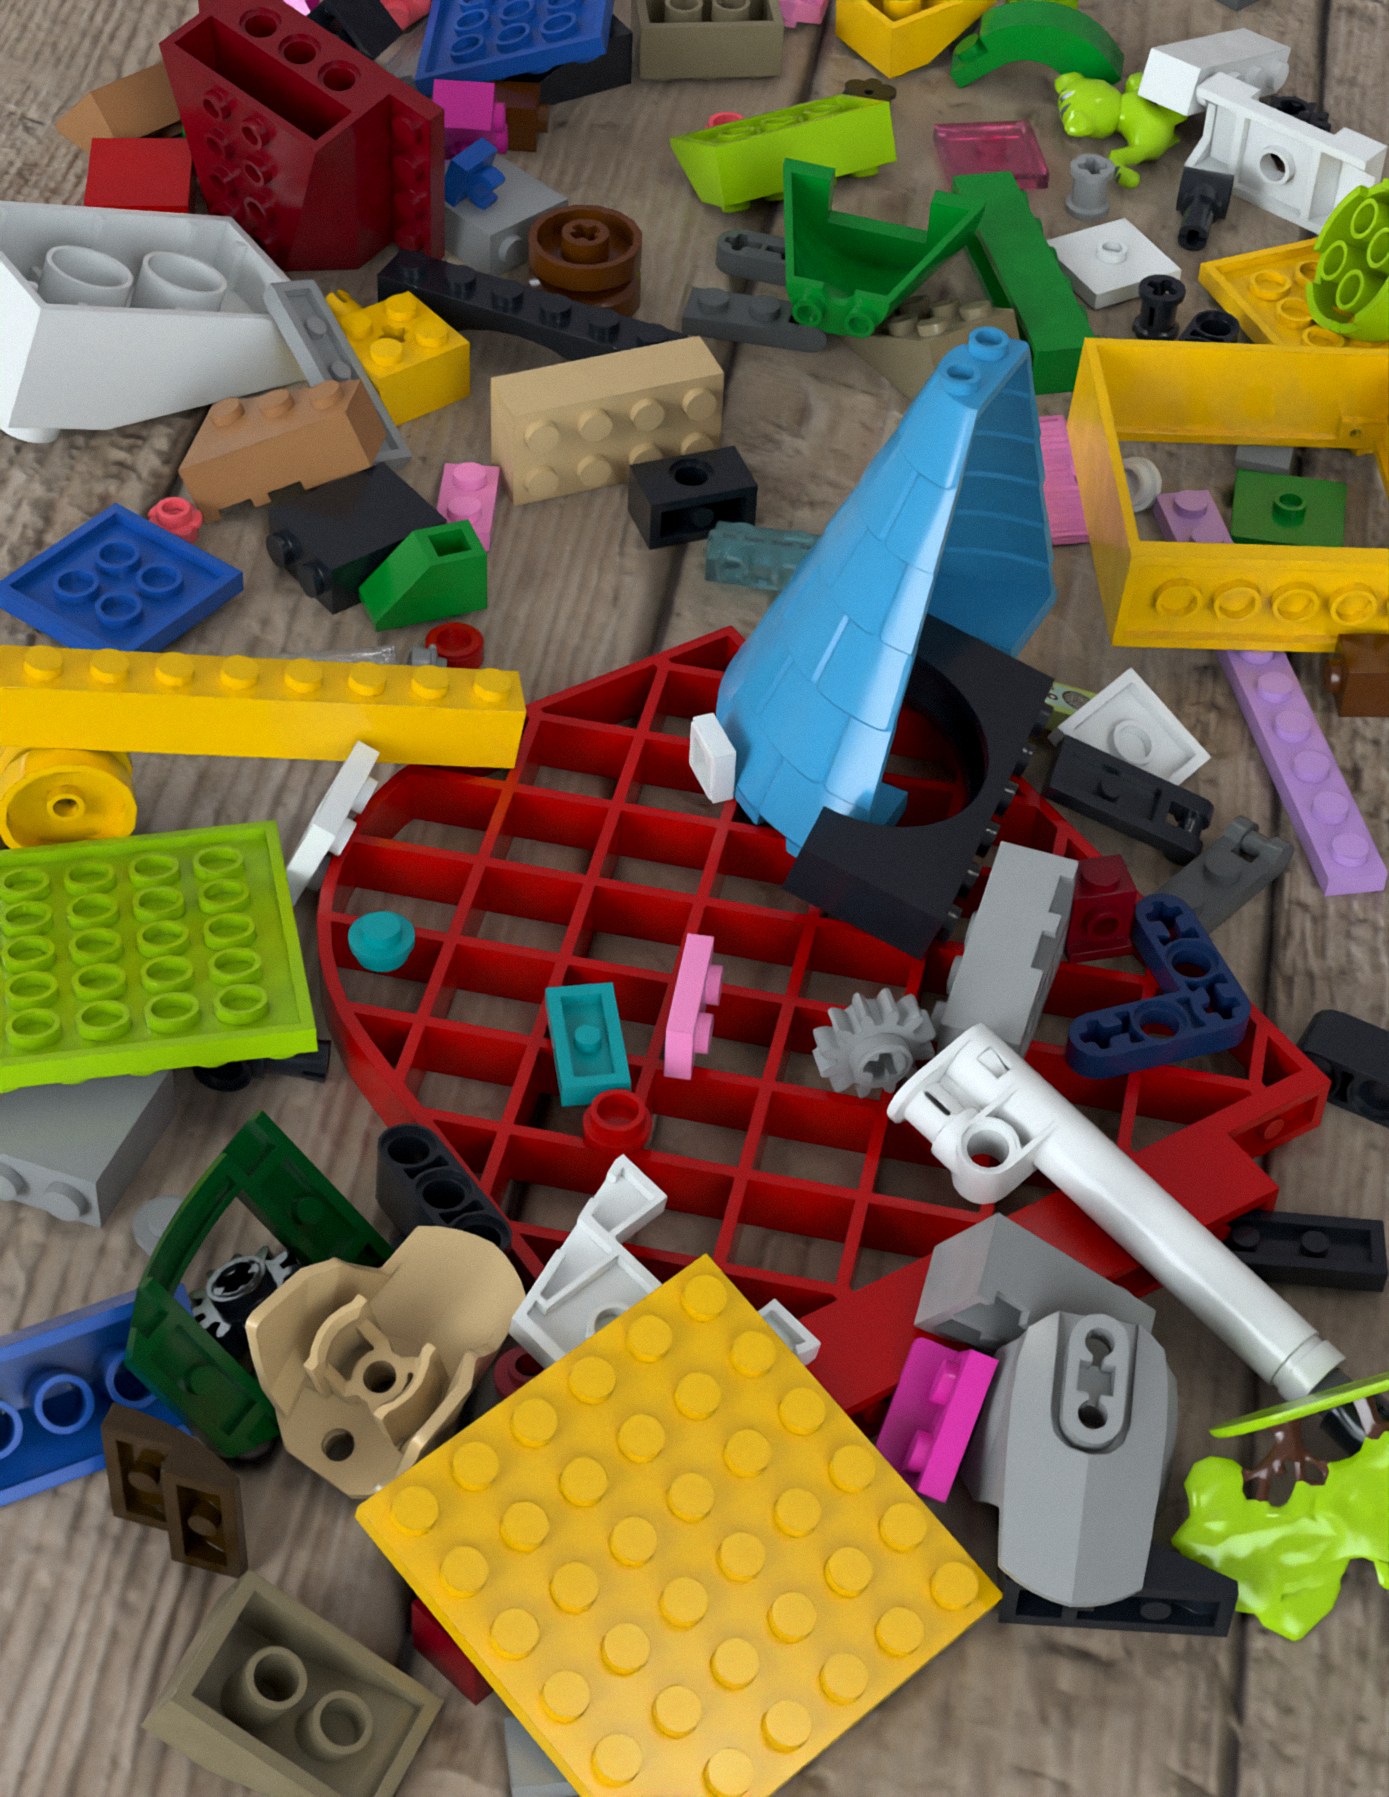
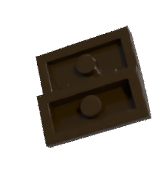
M112 1403L100 1428L113 1516L168 1531L171 1559L173 1561L239 1579L248 1570L240 1479L211 1450L185 1432L138 1410Z

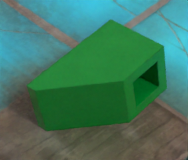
M468 519L412 531L359 587V598L375 631L399 629L408 625L487 609V553Z

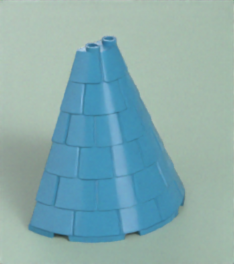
M984 326L972 330L969 334L968 345L961 344L951 349L942 358L907 408L899 422L898 428L868 464L859 483L829 520L824 533L796 567L787 585L764 613L756 629L734 655L720 682L716 704V718L736 751L734 797L756 825L767 821L786 837V851L795 858H797L824 806L857 820L886 826H895L906 811L908 792L881 781L896 732L898 717L927 613L1016 659L1057 601L1058 590L1055 588L1052 572L1054 553L1043 490L1046 476L1040 444L1041 431L1034 391L1030 345L1026 341L1009 338L1004 331L998 328Z

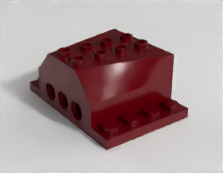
M198 0L199 14L158 43L209 215L231 216L279 268L285 272L358 270L393 241L400 249L419 251L439 260L445 256L444 109L283 0Z

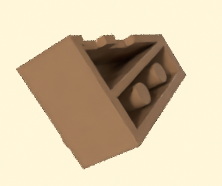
M362 379L345 382L327 380L310 388L293 391L276 389L264 396L241 400L230 397L212 405L178 472L197 509L201 511L205 525L221 520L222 513L220 509L251 499L256 508L272 502L269 492L301 481L304 489L307 490L372 467L387 433Z

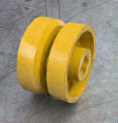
M0 746V835L5 845L10 849L130 836L136 825L138 808L135 785L132 780L133 765L131 752Z

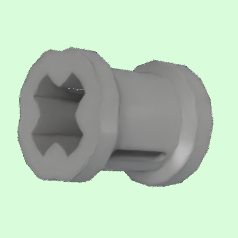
M1083 154L1071 161L1072 193L1066 197L1065 210L1070 216L1083 221H1096L1106 217L1109 213L1110 202L1106 197L1108 181L1114 177L1115 165L1111 160L1098 154Z

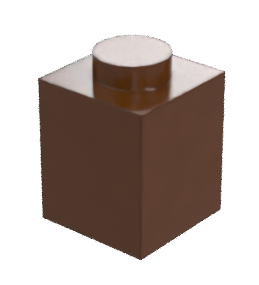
M502 80L487 82L495 83L497 102H504L506 104L505 124H508L507 150L536 152L539 133H548L550 105L549 103H541V83Z
M1338 634L1333 658H1326L1324 662L1323 686L1326 693H1333L1339 717H1389V634Z

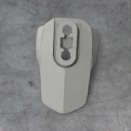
M1061 1310L1029 1326L1020 1338L1000 1347L992 1357L999 1361L960 1462L959 1475L971 1494L973 1501L990 1503L999 1507L998 1567L1019 1585L1049 1601L1068 1607H1094L1121 1601L1142 1591L1154 1522L1165 1509L1177 1435L1176 1377L1166 1363L1165 1349L1139 1323L1120 1322L1106 1314L1084 1316L1060 1312ZM1097 1339L1107 1346L1110 1354L1103 1358L1100 1366L1091 1365L1093 1354L1086 1347L1085 1340ZM1080 1419L1090 1422L1095 1429L1084 1426Z

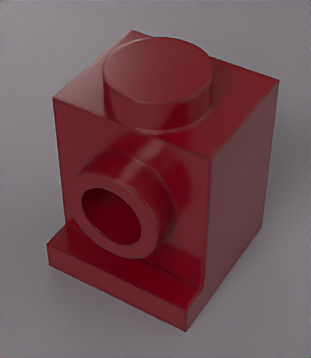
M1121 854L1077 860L1079 865L1064 948L1068 963L1131 955L1133 945L1129 938L1137 888Z

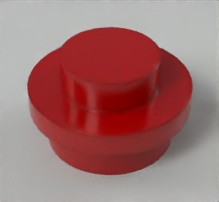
M624 1089L607 1090L597 1095L583 1115V1134L587 1142L601 1152L614 1155L632 1153L642 1148L649 1141L652 1134V1116L643 1100L637 1094Z

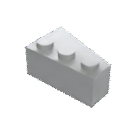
M1001 841L978 912H973L968 925L964 943L963 956L956 955L951 966L946 987V994H950L946 1003L938 1000L933 1010L931 1022L937 1036L931 1041L938 1042L936 1056L969 1028L976 1024L984 1023L1023 1060L1025 1059L1064 954L1079 861Z

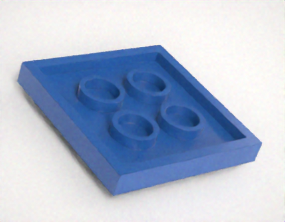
M114 503L1 580L0 608L69 648L96 650L110 648L119 651L158 653L244 590L243 572L127 508Z

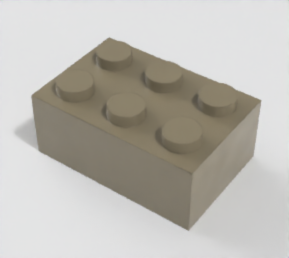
M631 0L630 30L633 32V47L639 80L650 79L655 82H668L672 79L697 78L702 81H714L727 77L761 80L770 76H781L784 21L779 0Z

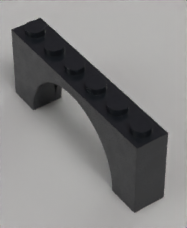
M927 613L903 701L912 706L929 721L953 752L964 779L966 790L965 809L949 819L923 826L897 827L857 820L824 806L781 889L920 961L934 938L946 943L963 911V908L954 904L953 901L955 897L962 900L967 898L982 869L981 865L972 861L974 855L984 859L1001 827V824L991 820L993 814L1000 818L1004 816L1019 787V784L1010 780L1011 774L1020 779L1036 750L1037 745L1027 739L1029 736L1036 740L1040 737L1054 710V707L1047 704L1045 700L1055 679Z

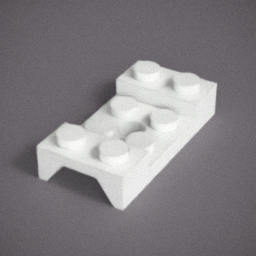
M1220 71L1197 86L1196 96L1206 100L1208 107L1203 136L1185 162L1184 167L1234 175L1232 195L1319 235L1333 210L1353 189L1359 185L1370 188L1380 183L1388 148L1387 145L1346 127L1335 135L1259 102L1261 89ZM1271 153L1281 158L1285 165V173L1277 170L1276 164L1271 158Z

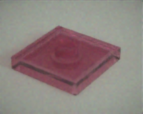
M1029 120L934 124L933 141L950 190L952 188L953 176L1003 171L1012 172L1020 190L1048 188L1050 173Z

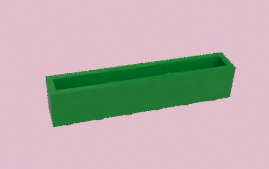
M1011 171L953 176L951 193L986 201L979 226L973 237L962 249L986 299L991 301V306L1014 309L1020 340L1026 341L1030 345L1035 395L1073 392L1084 337H1101L1094 335L1088 323L1085 306L1078 304L1073 294L1070 277L1064 275L1058 265L1056 249L1048 245L1043 235L1041 220L1035 218L1029 208L1026 191L1020 190Z

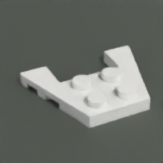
M624 1154L614 1161L607 1172L606 1180L594 1198L589 1199L578 1216L576 1226L560 1250L557 1249L512 1317L509 1334L545 1370L662 1285L621 1244L664 1212L668 1196ZM775 1298L758 1311L803 1365L809 1364L816 1358L821 1342Z

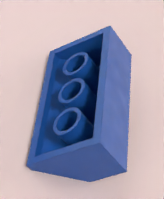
M179 1283L174 1298L195 1319L184 1283ZM137 1289L0 1336V1507L105 1469L106 1462L100 1426L112 1403L138 1410L172 1425L191 1437L195 1436L123 1364Z

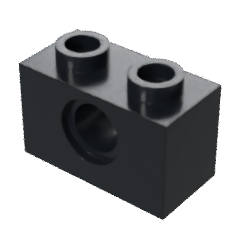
M735 446L629 465L628 511L649 550L755 530L758 485Z

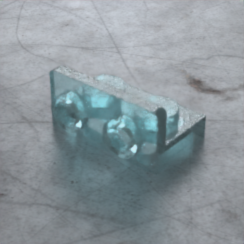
M717 521L715 529L710 530L707 537L705 581L782 591L796 567L821 535L808 534L799 530L786 531L758 527L742 522Z

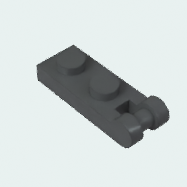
M692 287L682 316L683 334L700 335L701 337L809 353L821 351L826 346L829 336L828 332L816 327H806L798 323L792 315L793 306L790 301L779 300L769 295L751 296L731 293L720 288L703 289Z
M1239 815L1229 824L1222 837L1153 894L1164 893L1184 900L1191 907L1207 934L1210 935L1285 870L1293 856L1294 847L1278 836L1271 839L1258 832V824L1243 815ZM1246 853L1255 860L1249 863L1241 858V856Z

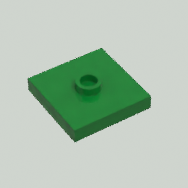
M1237 468L1233 487L1230 537L1234 544L1343 547L1347 483Z

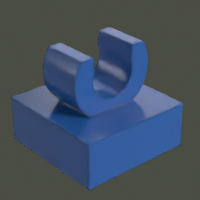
M484 137L478 139L450 161L445 174V201L452 207H455L469 197L476 207L485 210L498 199V196L492 191L502 185L506 178L499 169L492 166L498 149Z

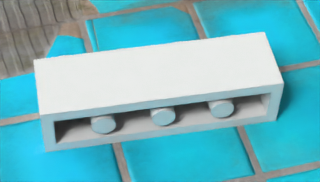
M1245 28L1151 48L1137 95L1185 116L1207 111L1208 102L1196 96L1197 86L1219 71L1261 89L1260 97L1276 94L1285 83L1289 73L1287 61L1291 48Z

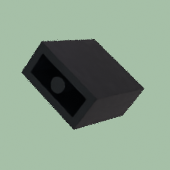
M382 462L269 509V535L266 537V548L276 566L284 567L300 583L301 588L308 597H315L332 615H335L362 603L359 598V587L412 531L447 524V519Z

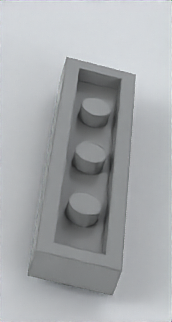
M307 279L270 283L261 297L310 386L314 387L327 380L345 382L362 379L387 433L372 466L384 462L393 471L402 470L413 456L315 280Z

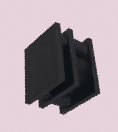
M323 0L306 15L372 61L404 33L380 0Z

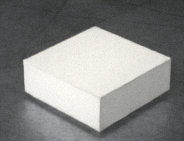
M709 713L693 717V722H691L689 765L706 796L713 804L731 800L734 797L736 751L715 714Z

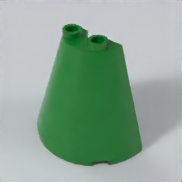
M785 158L783 163L786 290L793 306L792 315L801 325L816 327L828 333L853 336L855 338L869 337L874 332L875 327L885 320L970 241L979 226L985 210V200L936 190L930 206L928 231L833 211L832 203L836 168Z

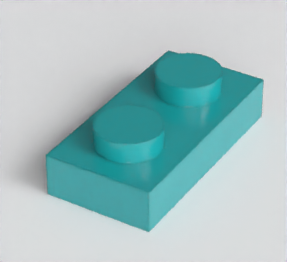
M613 982L545 988V1008L562 1107L591 1104L597 1095L611 1089L631 1091V1078Z

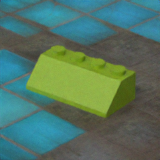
M836 94L670 137L671 148L701 202L721 206L722 212L725 213L749 209L751 207L750 200L765 197L767 201L783 200V163L785 158L836 168L834 185L837 184L836 177L850 174V177L853 178L872 176L880 172V165L897 161L889 102L846 94Z

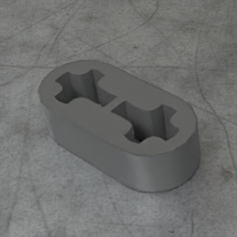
M743 229L728 230L723 232L717 239L716 265L720 271L731 276L786 286L785 238Z

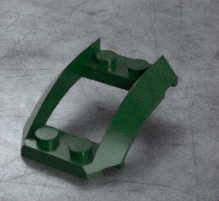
M256 1110L212 1162L188 1193L158 1241L137 1287L123 1363L209 1450L225 1458H232L257 1448L255 1445L281 1436L276 1411L260 1387L255 1367L253 1366L249 1374L174 1298V1294L198 1248L233 1199L237 1197L287 1250L292 1251L294 1257L303 1267L320 1263L333 1257L348 1263L371 1267L378 1260L385 1263L395 1252L387 1241L263 1110Z

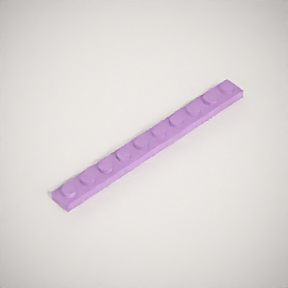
M1183 490L1174 493L1158 494L1156 496L1152 512L1166 542L1234 544L1209 490ZM1214 649L1324 897L1384 891L1388 871L1285 652Z

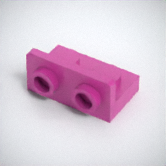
M923 1337L916 1338L911 1345L874 1446L919 1498L929 1502L945 1503L999 1360L972 1349L958 1352Z

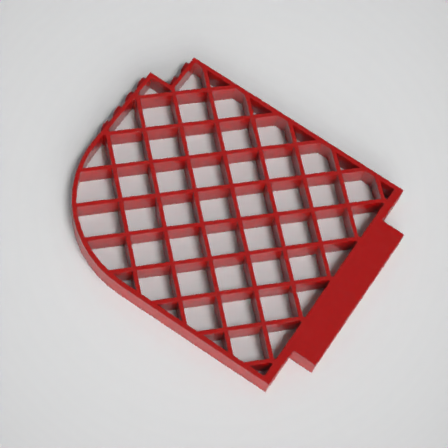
M730 625L525 705L526 716L514 769L510 768L506 781L484 778L493 772L503 769L488 767L408 764L393 775L369 799L362 813L357 814L353 819L357 825L339 857L334 854L332 855L321 887L317 913L321 1001L329 1033L342 1063L386 1126L390 1128L394 1125L410 1123L419 1124L433 1131L508 1222L512 1230L510 1262L521 1279L527 1296L557 1249L560 1250L571 1232L509 1220L500 1208L510 1179L596 1195L606 1180L608 1170L614 1161L621 1156L604 1153L595 1149L584 1137L528 1127L540 1092L560 1096L545 1008V988L613 982L619 1019L655 1026L646 1057L626 1053L631 1078V1092L637 1094L643 1100L652 1118L653 1114L747 1131L738 1167L643 1149V1147L624 1155L668 1196L665 1209L723 1220L712 1260L757 1312L775 1298L821 1342L816 1358L804 1366L863 1434L870 1439L878 1435L911 1345L916 1338L923 1337L958 1352L969 1349L973 1350L970 1345L946 1340L913 1325L934 1246L994 1215L997 1202L981 1204L979 1213L876 1193L884 1158L948 1169L931 1153L933 1144L907 1120L900 1124L894 1123L887 1116L888 1106L901 1088L903 1078L896 1083V1089L892 1093L886 1092L882 1087L879 1100L859 1098L858 1096L783 1083L791 1051L813 1055L812 1051L818 1047L813 1030L822 1026H833L827 1010L831 1007L842 1010L849 1007L806 999L813 971L905 987L904 996L913 994L920 1008L923 991L950 995L946 994L949 973L955 956H963L965 951L964 943L950 940L943 943L934 938L920 961L845 921L828 919L826 911L812 904L809 905L806 915L719 899L726 875L783 885L796 860L795 857L786 851V837L776 829L743 824L745 811L736 801L735 797L725 801L720 819L637 805L644 784L705 794L689 765L690 738L663 734L661 732L667 715L693 719L695 716L714 713L716 716L720 682L730 661L746 641ZM903 701L889 754L940 762L956 777L955 784L884 772L881 782L908 792L906 811L895 826L912 827L937 823L949 819L965 809L966 790L959 764L943 737L924 716ZM642 714L637 729L614 725ZM540 766L619 779L612 800L533 786ZM1011 774L1010 780L1019 784V787L1004 816L1000 818L993 814L991 820L1001 824L998 834L992 843L993 846H1000L1001 841L1073 860L1102 857L1022 776L1019 779ZM413 819L486 831L477 855L391 840ZM514 837L594 851L586 875L507 861L506 857ZM619 856L703 870L696 895L612 880ZM982 866L979 876L965 900L955 897L953 903L963 908L960 917L971 919L973 912H978L992 870L991 867ZM356 887L458 906L448 933L414 927V948L408 955L406 962L395 970L388 972L368 970L358 962L349 948V929L360 916L344 914ZM1138 890L1129 938L1133 945L1131 954L1145 967L1144 975L1077 963L1069 964L1066 961H1061L1042 1013L1075 1019L1085 1013L1164 995L1131 937L1136 905L1144 898ZM486 911L568 926L559 953L477 938ZM1173 929L1168 930L1170 933L1169 943L1171 942ZM594 931L680 946L672 974L585 958ZM688 933L714 937L713 953L792 967L785 995L723 983L719 1005L707 1004L705 1013L714 1014L713 1037L770 1047L762 1078L697 1066L693 1067L691 1080L664 1077L666 1027ZM1181 963L1173 967L1178 973L1187 977L1195 978L1207 974L1201 967L1195 964ZM337 967L427 983L428 985L417 1014L348 1001L339 979ZM457 989L540 1004L541 1007L531 1035L446 1020ZM1251 1001V1012L1245 1038L1239 1045L1227 1049L1246 1068L1245 1079L1171 1065H1161L1108 1079L1095 1080L1075 1073L1068 1066L1065 1059L1066 1046L1031 1040L1024 1060L1070 1103L1121 1112L1116 1145L1220 1241L1229 1238L1231 1234V1228L1226 1224L1227 1222L1252 1209L1274 1211L1280 1187L1253 1159L1320 1126L1331 1085V1080ZM1209 1003L1208 1013H1214ZM1152 1023L1141 1027L1147 1035H1149V1032L1167 1036L1175 1035L1169 1027L1162 1024ZM931 1041L936 1056L938 1042ZM932 1059L916 1060L915 1063L918 1071ZM390 1064L397 1065L396 1069L394 1070ZM426 1072H436L512 1087L501 1122L422 1107L416 1098ZM1135 1115L1189 1125L1137 1152L1130 1148ZM768 1136L866 1154L858 1190L759 1171ZM986 1154L971 1157L974 1163L986 1168L997 1167L1001 1164L996 1158ZM1039 1169L1022 1182V1184L1058 1191L1006 1216L1007 1218L1113 1284L1127 1289L1138 1299L1163 1287ZM473 1172L482 1173L480 1181ZM744 1225L845 1243L836 1283L734 1264ZM624 1242L621 1244L662 1284L700 1258ZM863 1247L921 1258L853 1292Z

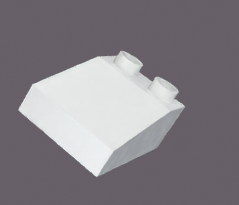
M0 201V429L10 436L23 441L50 443L58 439L61 429L109 430L216 403L226 398H236L307 380L261 297L270 283L291 280L231 216Z

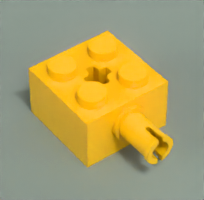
M337 290L338 297L333 292L327 295L325 298L326 302L396 426L470 396V342L411 292L407 291L392 295L386 300L366 308H362L344 290Z

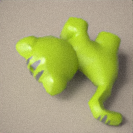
M1078 72L1060 75L1055 79L1054 85L1059 93V117L1068 135L1102 140L1116 132L1126 139L1128 147L1112 150L1107 155V159L1111 160L1115 165L1114 177L1112 179L1117 184L1127 189L1136 188L1140 183V175L1127 166L1136 165L1142 161L1157 160L1165 154L1168 148L1174 144L1181 143L1180 138L1174 133V128L1177 124L1188 119V116L1162 105H1156L1150 100L1137 95L1144 73L1131 74L1125 83L1123 94L1104 80L1086 78Z

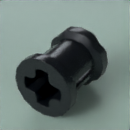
M1160 274L1150 275L1141 280L1138 288L1139 297L1142 299L1140 314L1135 317L1132 330L1136 333L1138 339L1165 341L1177 339L1180 329L1176 321L1178 305L1183 302L1186 293L1185 285L1180 280L1172 276Z

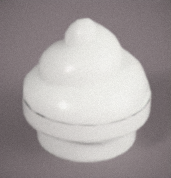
M1133 456L1122 459L1133 512L1149 509L1154 505L1156 496L1161 493L1162 479L1160 472L1150 460L1144 457Z

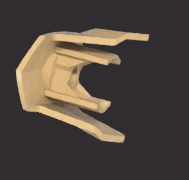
M417 1226L382 1267L373 1268L357 1265L333 1257L329 1260L300 1268L254 1309L247 1318L245 1325L250 1352L260 1387L275 1408L280 1433L288 1454L351 1499H368L440 1447L449 1435L464 1403L476 1388L509 1336L512 1317L526 1297L522 1281L506 1255L493 1242L475 1234L441 1226ZM384 1381L395 1382L388 1391L374 1393L380 1383ZM352 1436L355 1444L352 1454L347 1459L341 1461L330 1460L329 1451L332 1445L340 1440H348Z

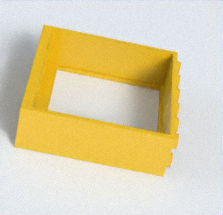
M1084 337L1066 428L1111 646L1334 653L1338 634H1389V549L1140 541L1118 441L1373 449L1389 502V349Z

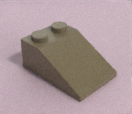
M248 1569L218 1598L141 1727L204 1769L269 1797H392L440 1710L444 1699L251 1569Z

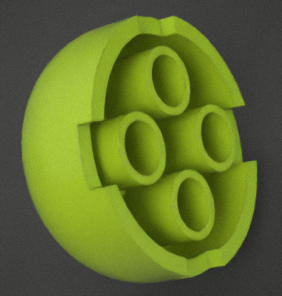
M1383 178V182L1370 188L1359 185L1345 196L1333 210L1313 248L1314 251L1321 253L1314 282L1306 283L1308 309L1312 318L1319 326L1346 338L1367 343L1389 341V179ZM1332 305L1354 316L1341 315L1332 309ZM1354 317V322L1348 323Z

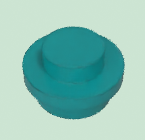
M389 911L371 912L359 917L351 925L348 932L349 948L364 968L375 972L392 971L401 967L412 952L415 945L414 927L408 919L400 914Z

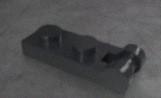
M1067 734L1056 745L1040 796L1162 851L1163 856L1168 861L1180 866L1188 865L1201 854L1204 845L1200 840V834L1202 830L1210 826L1215 810L1214 805L1209 800ZM1168 813L1174 815L1175 820L1178 822L1177 827L1165 822Z

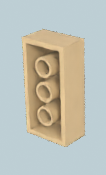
M699 335L491 377V466H500V484L512 505L518 506L629 482V465L719 449L721 445L724 371Z

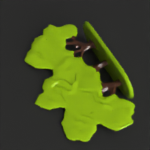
M1389 1370L1256 1411L1209 1428V1433L1219 1439L1243 1435L1262 1429L1273 1432L1276 1439L1269 1454L1253 1470L1241 1467L1233 1459L1209 1456L1193 1464L1184 1482L1189 1499L1190 1516L1171 1538L1172 1545L1180 1550L1181 1555L1238 1581L1239 1595L1235 1611L1255 1614L1264 1627L1292 1641L1302 1639L1333 1609L1341 1590L1340 1580L1351 1559L1365 1558L1373 1561L1379 1584L1384 1589L1389 1590V1422L1380 1419L1373 1395L1389 1390ZM1346 1403H1354L1365 1434V1439L1359 1452L1352 1457L1340 1461H1328L1318 1458L1304 1449L1301 1437V1421L1303 1417ZM1286 1460L1293 1461L1296 1479L1294 1490L1286 1504L1280 1507L1271 1506L1268 1498L1273 1473L1275 1472L1277 1476L1286 1474L1287 1470L1284 1462ZM1305 1463H1312L1318 1467L1323 1473L1322 1482L1306 1479ZM1257 1477L1259 1488L1255 1499L1247 1500L1243 1493V1484Z

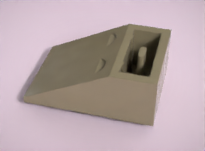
M928 295L907 298L899 306L898 310L893 311L875 327L874 332L869 337L855 338L853 336L839 335L843 343L910 400H914L939 362L951 349L961 344L968 345L969 334L972 330L984 326L995 327L1004 331L1009 338L1020 340L1014 309L992 307L991 301L988 300L971 302L965 305L960 304L959 298H946L931 302Z

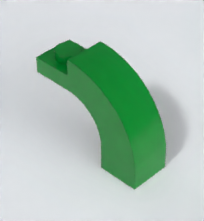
M1017 1L995 7L983 13L980 35L972 34L967 36L954 49L950 75L959 88H962L1004 64L1020 60H1030L1048 65L1061 75L1078 72L1086 78L1104 80L1113 85L1122 80L1124 54L1100 24L1076 9L1048 1Z

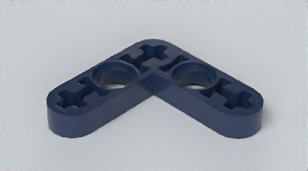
M1164 893L1151 894L1142 898L1137 903L1131 930L1132 941L1164 992V995L1105 1008L1076 1017L1070 1024L1065 1059L1068 1066L1075 1073L1085 1078L1095 1080L1108 1079L1227 1050L1239 1045L1245 1038L1251 1012L1250 1001L1195 913L1184 900ZM1173 929L1171 942L1169 943L1170 933L1168 930ZM1181 963L1195 964L1201 967L1207 974L1195 978L1187 977L1178 973L1173 967ZM1209 1003L1214 1013H1208ZM1152 1023L1162 1024L1169 1027L1175 1035L1166 1039L1153 1038L1147 1035L1141 1027Z

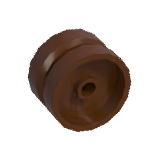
M572 205L553 209L538 217L529 228L528 264L530 268L528 287L551 294H561L571 300L597 308L611 309L620 315L631 318L640 307L641 271L639 269L641 268L642 231L633 219L623 213L598 205Z

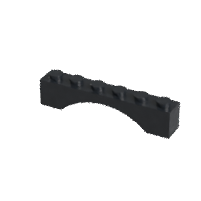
M402 248L377 274L378 303L392 295L409 291L457 332L463 330H490L519 336L547 347L569 361L688 338V335L667 329L660 324L647 323L620 315L611 309H601L571 300L561 294H551L522 285L515 280L502 279L475 271L469 266L456 265L432 258L419 251H409Z

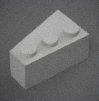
M998 1212L934 1246L913 1326L946 1340L970 1345L974 1351L993 1357L1000 1347L1020 1338L1029 1326L1061 1310L1060 1312L1084 1316L1106 1314L1120 1322L1139 1323L1150 1334L1156 1310L1134 1297L1127 1289L1113 1284ZM1097 1339L1085 1340L1086 1347L1093 1354L1091 1365L1100 1366L1103 1358L1110 1354L1107 1346Z

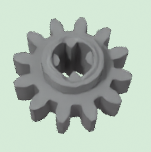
M889 988L881 990L877 995V999H866L861 993H855L852 997V1004L845 1010L831 1007L827 1010L833 1025L832 1027L822 1026L813 1030L818 1047L812 1052L821 1077H829L832 1087L837 1093L844 1091L854 1083L859 1098H865L872 1088L883 1087L888 1093L894 1092L898 1081L903 1077L911 1078L918 1072L916 1060L924 1061L935 1057L930 1040L937 1035L927 1010H920L913 994L906 995L895 1003Z

